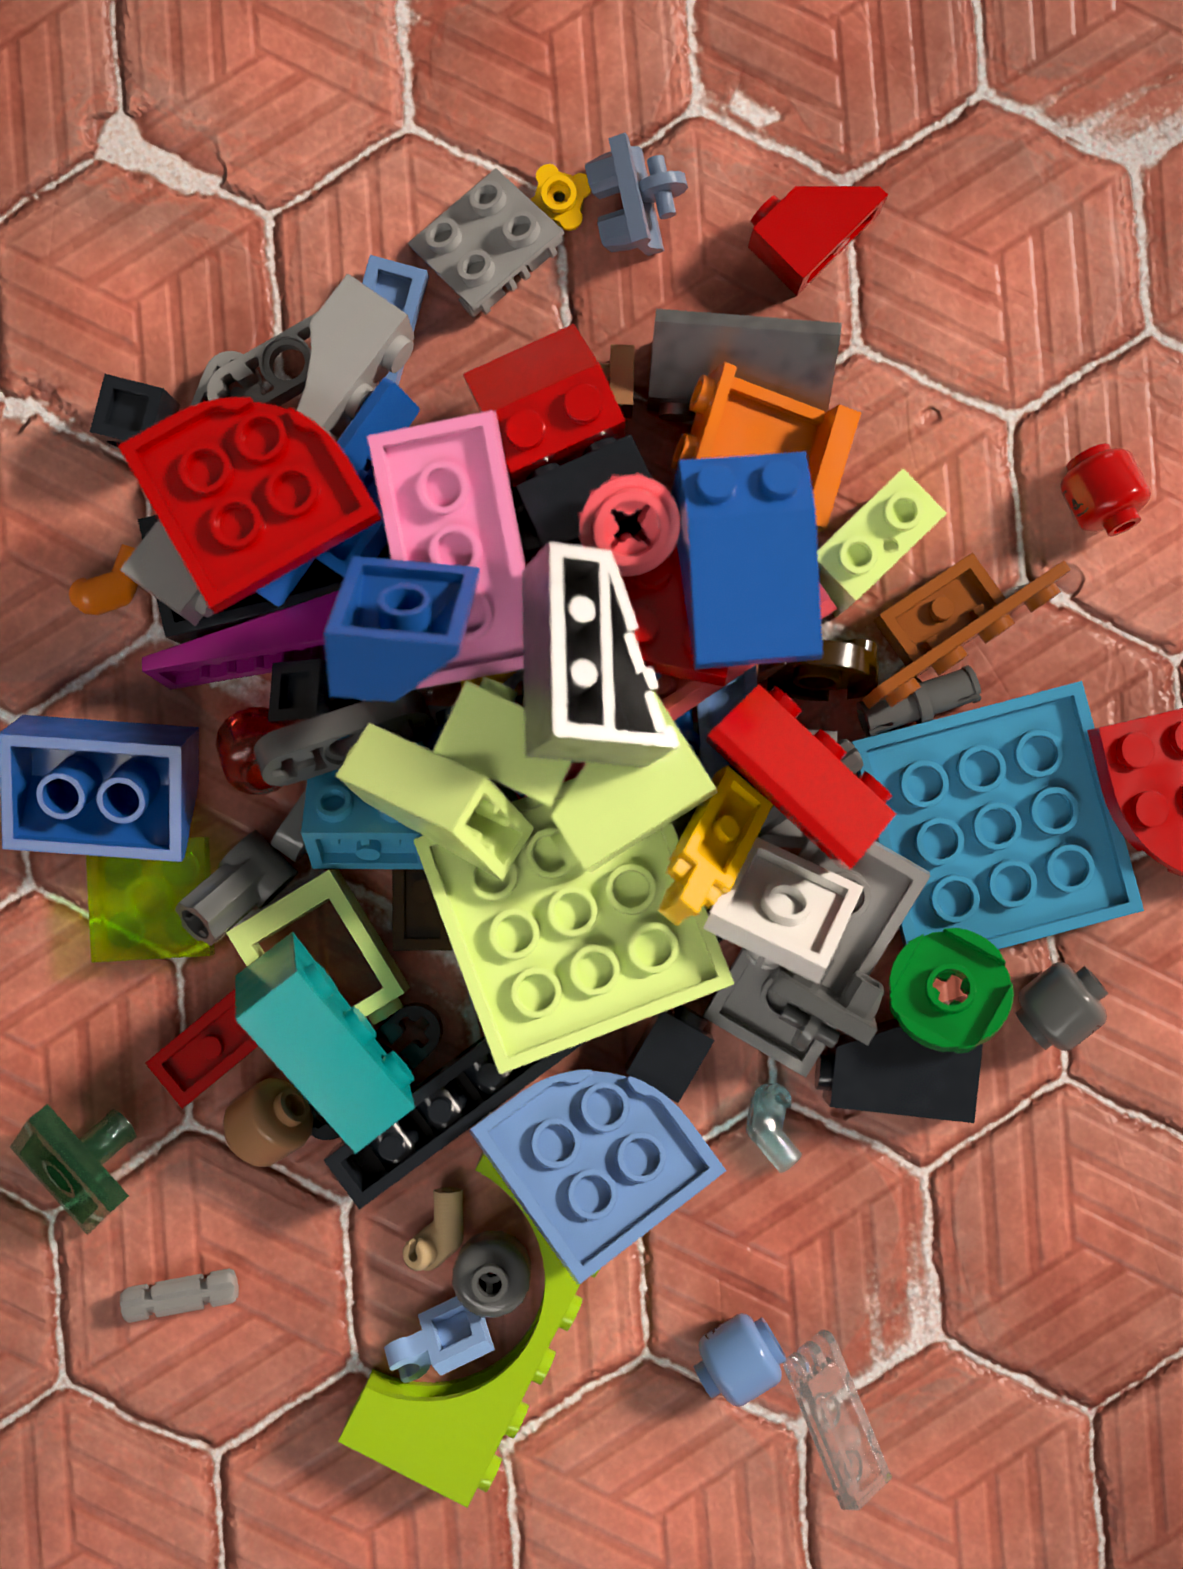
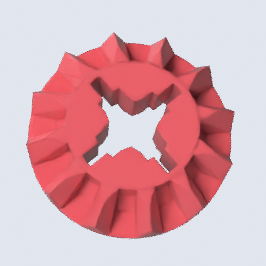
M640 473L627 476L612 475L610 480L598 489L590 490L589 498L583 510L578 513L579 540L582 546L612 551L620 576L640 575L659 566L670 555L679 536L680 514L674 498L662 484ZM615 508L618 512L622 510L625 514L631 515L637 509L641 510L642 512L639 514L637 521L642 527L641 531L647 538L643 541L638 535L633 536L628 532L623 533L619 538L614 537L619 527L610 511Z

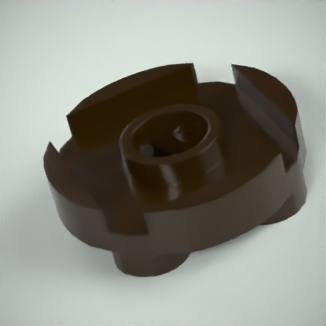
M849 639L843 642L822 640L823 655L821 659L758 664L757 681L760 684L768 678V691L777 686L790 698L800 700L829 701V690L847 689V699L860 698L868 695L878 686L879 661L877 659V644L867 639Z

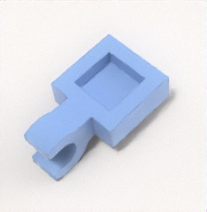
M456 1296L418 1314L421 1331L396 1339L384 1347L389 1369L391 1371L398 1369L403 1383H408L422 1377L429 1370L430 1365L440 1375H444L495 1350L485 1317H480L468 1311Z

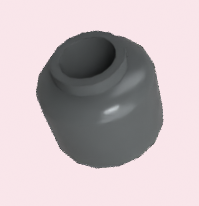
M1056 962L1020 990L1018 1000L1021 1008L1015 1014L1042 1048L1047 1050L1053 1045L1059 1050L1069 1051L1105 1024L1107 1013L1100 1000L1109 993L1086 966L1075 972L1068 964Z
M487 1230L472 1236L461 1247L453 1267L452 1286L457 1299L468 1311L480 1317L497 1318L511 1313L523 1302L530 1286L531 1261L528 1252L516 1237L503 1231Z

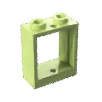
M904 469L896 474L818 550L819 582L837 607L832 612L836 618L856 602L947 514Z
M339 869L327 870L226 932L245 965L249 966L265 953L259 944L260 942L330 900L383 986L382 989L355 1004L354 1007L365 1017L368 1016L372 1025L379 1023L404 1007L398 997L404 994L410 986Z

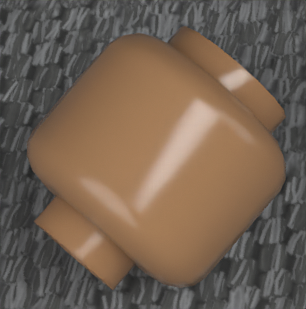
M280 1078L265 1079L234 1098L225 1110L223 1127L226 1142L230 1150L244 1162L258 1167L271 1166L303 1147L308 1141L313 1129V1115L306 1097L290 1082Z

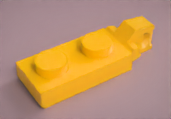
M728 765L714 774L711 781L718 793L697 806L669 859L671 863L668 865L666 873L675 881L666 890L658 911L676 926L680 925L682 920L691 915L697 916L703 904L709 908L717 902L720 896L730 892L773 806L769 800Z

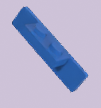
M383 378L337 441L377 507L382 519L256 591L274 605L281 606L314 559H317L345 578L353 556L377 558L387 544L388 538L367 436L409 428L420 411L419 406L395 382L388 378Z

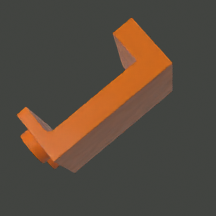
M727 362L722 363L708 376L702 375L694 388L689 409L696 412L690 434L684 433L681 436L673 455L672 468L677 470L679 460L806 452L816 509L817 533L827 529L861 412L841 404L825 412L734 377L737 366Z

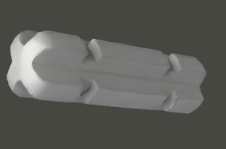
M223 1269L210 1272L207 1278H204L202 1274L155 1282V1285L151 1288L147 1284L128 1287L120 1294L122 1317L126 1322L131 1323L147 1320L153 1313L158 1318L204 1309V1305H207V1303H210L212 1307L232 1304L239 1296L238 1279L234 1270Z

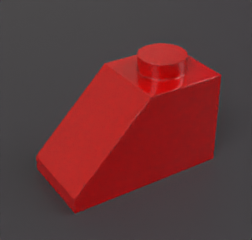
M795 186L782 200L773 195L756 211L750 221L754 227L748 248L798 296L880 214L888 194L880 186Z

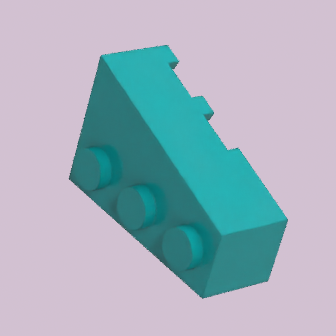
M293 932L235 976V1019L355 1153L415 1108L410 1083L414 1081V1076L410 1069L394 1051L387 1054L375 1039L376 1032L367 1018L356 1007H350L337 990L335 983L328 973L313 959Z

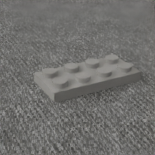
M807 839L798 854L799 857L863 886V890L832 955L834 964L822 982L824 986L841 995L855 970L863 972L868 976L870 975L931 875L929 871L877 841H874L851 870L839 868L815 844ZM742 948L729 969L734 985L715 992L704 1010L703 1018L806 1078L826 1045L814 1038L803 1052L791 1045L797 1028L779 1019V1015L787 1002L805 1013L807 1011L770 990L773 982L771 975L775 969H762L761 966L765 958L759 956L756 965L752 964L746 956L745 949ZM822 1021L824 1024L836 1030V1027L830 1025L825 1021Z

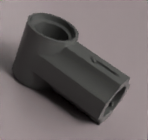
M254 830L222 859L218 865L219 869L178 903L175 911L182 921V926L197 941L201 940L212 946L256 906L262 909L295 878L298 871L257 830Z

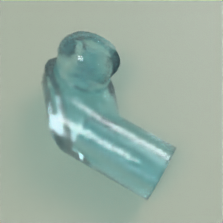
M768 1083L758 1087L750 1098L746 1131L748 1136L779 1173H783L801 1158L802 1153L782 1131L786 1109L792 1105L791 1094L781 1084Z

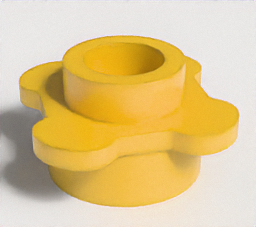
M553 164L541 166L536 172L538 186L534 197L530 198V200L559 227L566 231L577 229L583 221L581 213L583 200L592 192L587 175L577 173L572 176L562 173ZM556 193H562L565 199L562 202H556L553 197Z

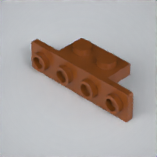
M972 552L879 614L874 620L876 626L906 667L874 688L862 701L868 709H871L884 699L891 708L896 706L921 688L915 679L931 667L938 676L943 674L968 656V653L963 648L966 643L979 635L982 641L987 644L1015 624L1009 614L1024 604L1032 613L1061 593L1055 583L1071 570L1070 567L1063 560L1006 599Z

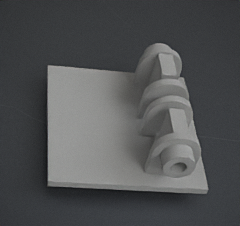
M495 168L414 237L408 245L460 296L459 302L468 314L474 318L480 312L487 315L491 311L490 308L506 295L502 289L504 285L511 292L517 289L513 279L514 276L518 274L526 281L531 277L527 267L533 272L549 257L553 258L556 256V247L562 243L561 236L565 233L561 227Z

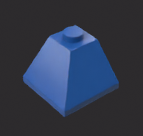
M353 556L324 632L330 696L357 698L363 701L395 702L456 658L460 652L479 583L480 567Z

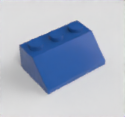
M34 715L20 716L0 732L2 849L182 862L185 858L199 786V727Z

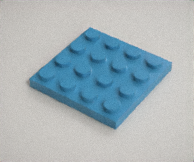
M1082 681L851 742L860 753L864 764L862 769L857 771L858 778L865 771L868 772L893 796L886 804L896 815L875 841L929 871L931 875L899 927L903 946L922 934L926 936L932 932H943L945 928H961L983 936L994 944L997 949H1002L1144 911L1125 838L1112 819L1101 790L1087 731L1095 727Z

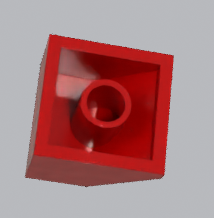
M571 324L463 373L464 380L479 413L494 411L496 413L507 473L513 487L525 482L526 477L532 471L543 465L558 463L561 466L581 457L583 451L596 441L613 437L617 441L625 436L626 420L598 360L575 324Z

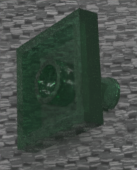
M46 1104L27 1120L10 1146L11 1150L87 1235L105 1221L129 1197L126 1191L102 1166L128 1142H132L137 1137L131 1123L117 1110H110L106 1117L78 1139L55 1111Z

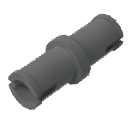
M966 665L959 670L923 682L919 678H915L921 688L892 708L885 699L871 709H868L863 701L857 702V715L865 735L871 737L912 722L920 724L932 721L936 714L969 703L979 702L981 700V688L974 670L971 666Z

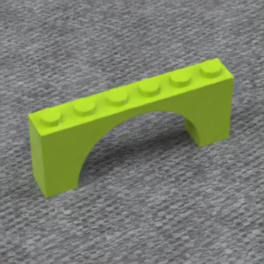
M482 1152L475 1170L496 1183L515 1201L529 1221L539 1243L544 1265L545 1289L535 1319L518 1344L493 1365L467 1377L442 1382L411 1381L403 1383L399 1378L372 1369L338 1440L339 1443L468 1508L477 1488L485 1493L489 1490L502 1461V1458L495 1455L504 1435L514 1439L518 1433L529 1407L522 1399L531 1381L539 1385L544 1381L556 1354V1351L548 1347L558 1328L565 1331L570 1329L583 1300L582 1297L576 1295L580 1284H576L484 1152ZM599 1270L591 1275V1277L595 1278Z

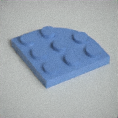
M576 1070L548 1077L520 1092L469 1130L472 1137L576 1284L584 1282L726 1172L724 1166L691 1121L666 1095L639 1079L608 1072Z

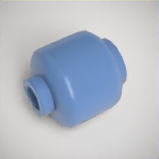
M740 1313L700 1338L698 1347L703 1361L694 1365V1369L703 1387L712 1399L722 1393L730 1404L740 1407L770 1390L781 1381L782 1369L780 1364L787 1361V1358L763 1317L754 1321L749 1315Z

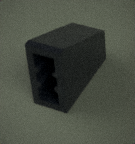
M960 996L943 1003L949 1005L953 1000L962 1003L966 1000L967 996ZM893 1018L876 1024L877 1031L868 1046L850 1035L844 1034L839 1036L833 1048L828 1047L827 1054H820L816 1061L815 1089L823 1090L822 1098L829 1107L975 1123L983 1043L967 1053L936 1051L913 1040L901 1028L897 1019Z

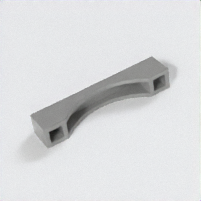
M348 273L310 322L311 356L306 386L297 407V411L315 421L336 442L379 382L385 378L389 371L396 373L405 365L413 351V340L415 338L406 313ZM158 519L120 570L140 587L196 626L203 616L210 617L214 612L208 607Z

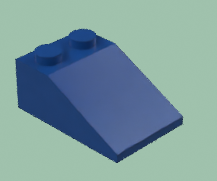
M806 452L679 460L671 495L677 504L680 514L677 549L695 669L821 659L823 648L816 509Z

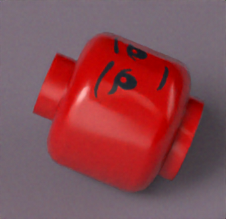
M1104 443L1081 452L1067 463L1066 469L1068 473L1061 481V492L1078 526L1082 530L1088 532L1105 530L1107 535L1112 537L1133 528L1141 521L1138 512L1150 500L1151 491L1130 451L1122 448L1111 449L1109 444Z

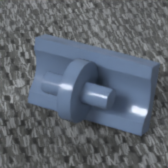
M626 133L608 138L611 151L585 163L588 183L593 195L598 199L620 193L624 209L598 217L597 224L601 242L610 252L626 251L635 248L640 249L647 256L663 252L664 247L654 203L657 205L660 219L674 217L676 209L673 198L680 196L688 189L685 173L681 171H667L664 156L655 155L647 159L650 176H648L642 149L637 146H630L629 137Z

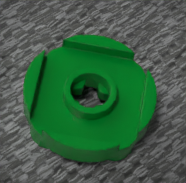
M945 928L943 932H932L926 936L922 934L907 943L894 961L888 983L890 1011L905 1033L919 1044L941 1052L967 1053L995 1036L1010 1013L1014 991L1013 983L1010 981V974L1005 967L1006 961L994 944L983 936L966 929ZM954 975L963 980L960 990L968 996L962 1003L953 1000L947 1005L939 1000L940 992L933 987V983L936 979L947 982Z

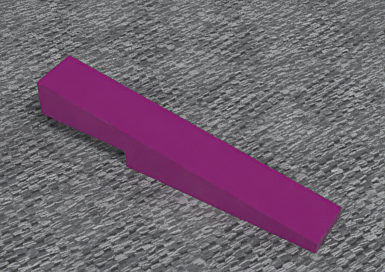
M340 590L142 657V672L172 690L272 673V663L318 658L327 661L324 632Z

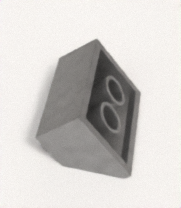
M656 309L647 411L659 412V418L666 421H693L696 412L691 411L689 405L699 378L702 375L708 376L722 363L727 362L737 366L734 377L827 412L842 323Z

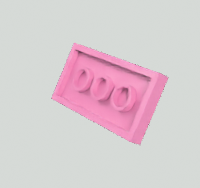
M487 411L367 436L391 559L480 567V579L459 655L417 685V689L524 669L522 570L525 568V562L496 413L494 411Z

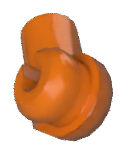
M121 544L111 572L90 579L82 577L75 580L70 586L68 593L72 605L84 614L97 616L127 606L133 600L138 584L120 569L136 548Z

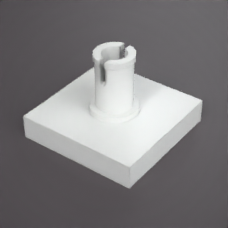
M757 837L730 892L718 898L709 913L703 929L744 948L747 958L754 965H756L759 956L765 958L761 966L762 969H775L782 966L819 984L863 890V886Z

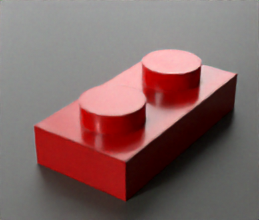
M235 989L145 1062L147 1067L182 1109L259 1047L256 1041L235 1019Z

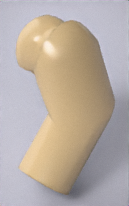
M445 1187L434 1190V1220L415 1235L414 1238L407 1241L403 1248V1260L410 1269L414 1271L433 1270L461 1247L464 1237L463 1189Z

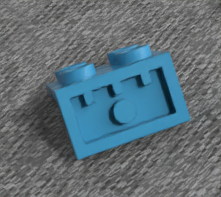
M351 735L344 736V737H342V738H340V739H338V740L347 738V737H349V736H351ZM423 739L415 743L425 748ZM340 769L307 779L301 835L312 869H424L413 841L423 835L365 803L336 777Z

